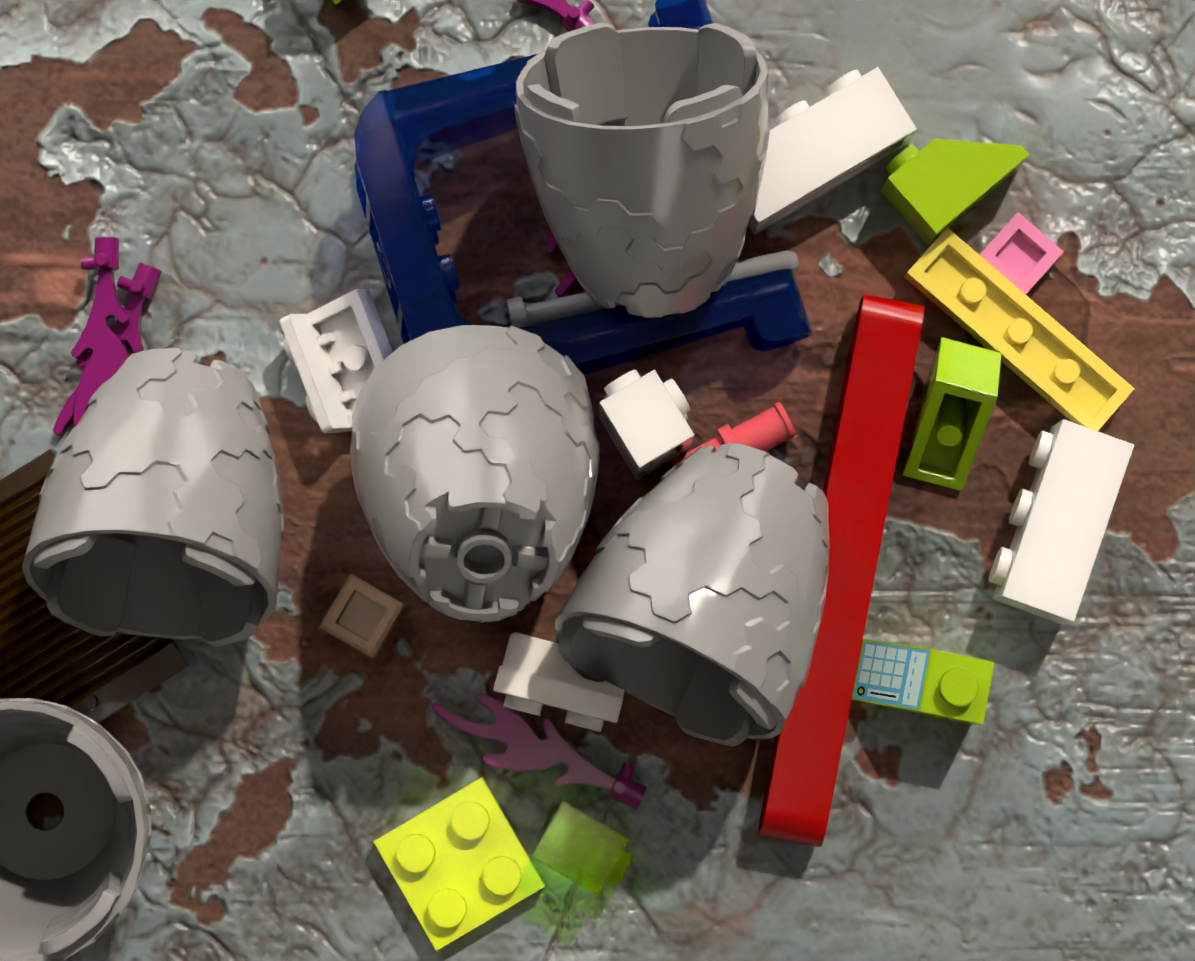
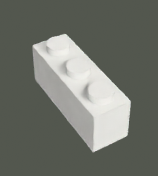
M879 67L861 76L858 70H853L834 81L826 89L829 93V96L810 107L806 100L800 101L784 110L775 118L778 126L770 130L755 213L751 215L748 223L754 235L910 143L917 128Z
M1064 419L1052 426L1050 433L1045 431L1039 433L1029 459V465L1037 468L1030 491L1023 488L1019 491L1009 517V523L1017 526L1010 549L1005 547L999 549L990 571L989 582L997 584L993 600L1059 624L1075 621L1134 444Z

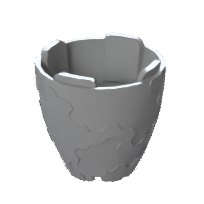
M601 22L552 38L547 49L528 60L527 65L522 69L516 81V104L514 109L518 132L533 186L545 219L570 269L584 290L598 306L615 308V302L625 306L629 314L643 316L644 318L662 317L676 313L682 314L696 309L710 298L711 292L719 291L728 282L745 243V233L750 217L755 213L770 134L768 68L764 57L756 51L752 39L719 23L707 24L699 29L644 27L616 30L613 25Z
M460 325L428 332L401 345L376 366L360 390L352 415L350 457L354 487L359 504L380 550L398 576L422 600L439 612L459 620L478 621L481 623L500 621L516 615L518 611L525 608L526 604L536 601L545 591L549 592L575 553L589 518L596 488L600 460V443L597 441L594 414L584 375L567 355L563 357L545 344L540 336L512 325L509 328L491 325Z
M159 348L133 353L125 360L118 371L92 395L88 402L87 410L77 426L73 427L56 454L39 494L40 503L22 565L26 581L40 597L47 601V607L53 616L98 636H112L116 632H121L129 635L171 639H203L207 644L214 647L229 645L247 639L255 634L258 625L270 618L276 607L281 561V541L284 534L283 499L277 458L268 435L270 429L253 382L248 380L243 371L221 360H213L210 367L201 365L196 354L180 350V348Z
M740 443L723 444L717 450L716 447L711 445L698 448L663 475L660 483L643 498L640 497L602 539L596 549V555L577 581L555 620V636L559 639L558 651L585 679L596 682H604L606 680L639 700L677 717L678 726L686 734L731 747L741 744L746 738L772 739L781 734L801 687H805L826 602L830 537L828 500L823 491L811 483H808L805 490L801 489L796 485L798 481L796 470L762 450Z
M33 698L0 699V961H50L59 957L65 960L94 943L121 916L136 891L142 877L151 841L150 804L141 771L137 768L130 754L96 721L68 706ZM51 793L61 800L64 807V816L58 826L45 828L39 826L32 819L30 805L37 794Z

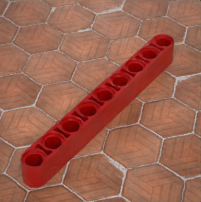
M862 294L859 303L823 486V493L828 500L830 537L826 602L805 687H801L782 733L775 736L759 820L758 835L815 847H821L824 841L924 317L923 305Z

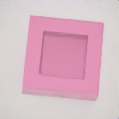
M1017 212L979 255L1026 295L1064 251Z

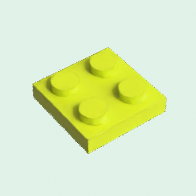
M483 777L373 841L436 951L545 887L543 879Z

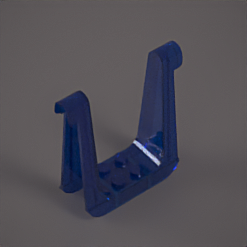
M656 0V11L650 16L648 26L699 29L704 25L712 24L713 20L706 0ZM538 54L401 88L378 91L361 112L354 133L357 194L403 344L431 331L460 325H472L459 314L454 303H457L455 291L459 290V283L452 258L449 253L438 256L436 245H439L437 231H441V224L435 202L431 194L420 197L415 177L427 162L443 154L518 129L514 109L516 104V81L522 69L527 65V61ZM790 268L728 281L719 291L711 292L710 298L694 310L682 314L676 313L662 317L644 318L643 316L629 314L625 306L619 305L615 306V308L601 309L519 328L540 336L545 344L563 357L567 355L583 375L744 327L751 347L760 352L770 351L798 342L813 334L793 270Z

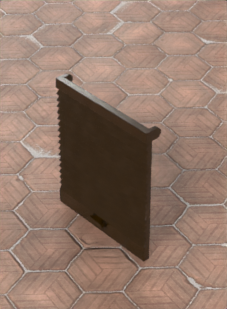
M49 449L0 480V699L33 698L68 706L100 723L190 665L175 641L171 638L129 635L121 632H116L112 636H98L58 619L51 614L47 607V601L40 597L27 583L22 565L40 503L39 494L57 454L56 450Z

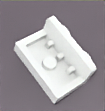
M355 289L308 314H289L280 319L285 335V351L290 361L297 367L307 393V409L311 417L319 424L323 433L352 431V415L361 388L376 366L393 353L369 289Z
M517 632L510 635L503 664L499 666L493 688L495 692L506 694L503 707L540 716L543 704L567 710L564 723L601 732L604 721L617 723L625 691L606 680L604 682H596L585 679L562 657L558 651V643Z

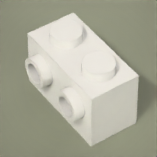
M635 369L617 378L604 388L607 395L604 396V400L599 404V419L637 481L670 462V459L678 457L690 449L694 433L686 420L688 419L687 413L691 409L682 391L672 378L663 383L655 369L643 377Z

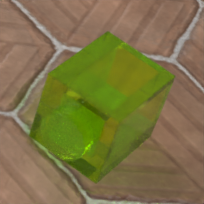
M563 800L531 857L598 896L604 883L613 889L616 888L627 870L633 855L624 851L629 841L627 836Z

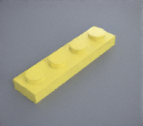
M948 227L904 276L985 348L1000 352L1001 361L1075 424L1099 431L1135 389Z

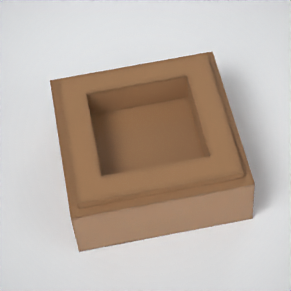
M349 574L319 628L375 659L404 609L405 604L356 576Z

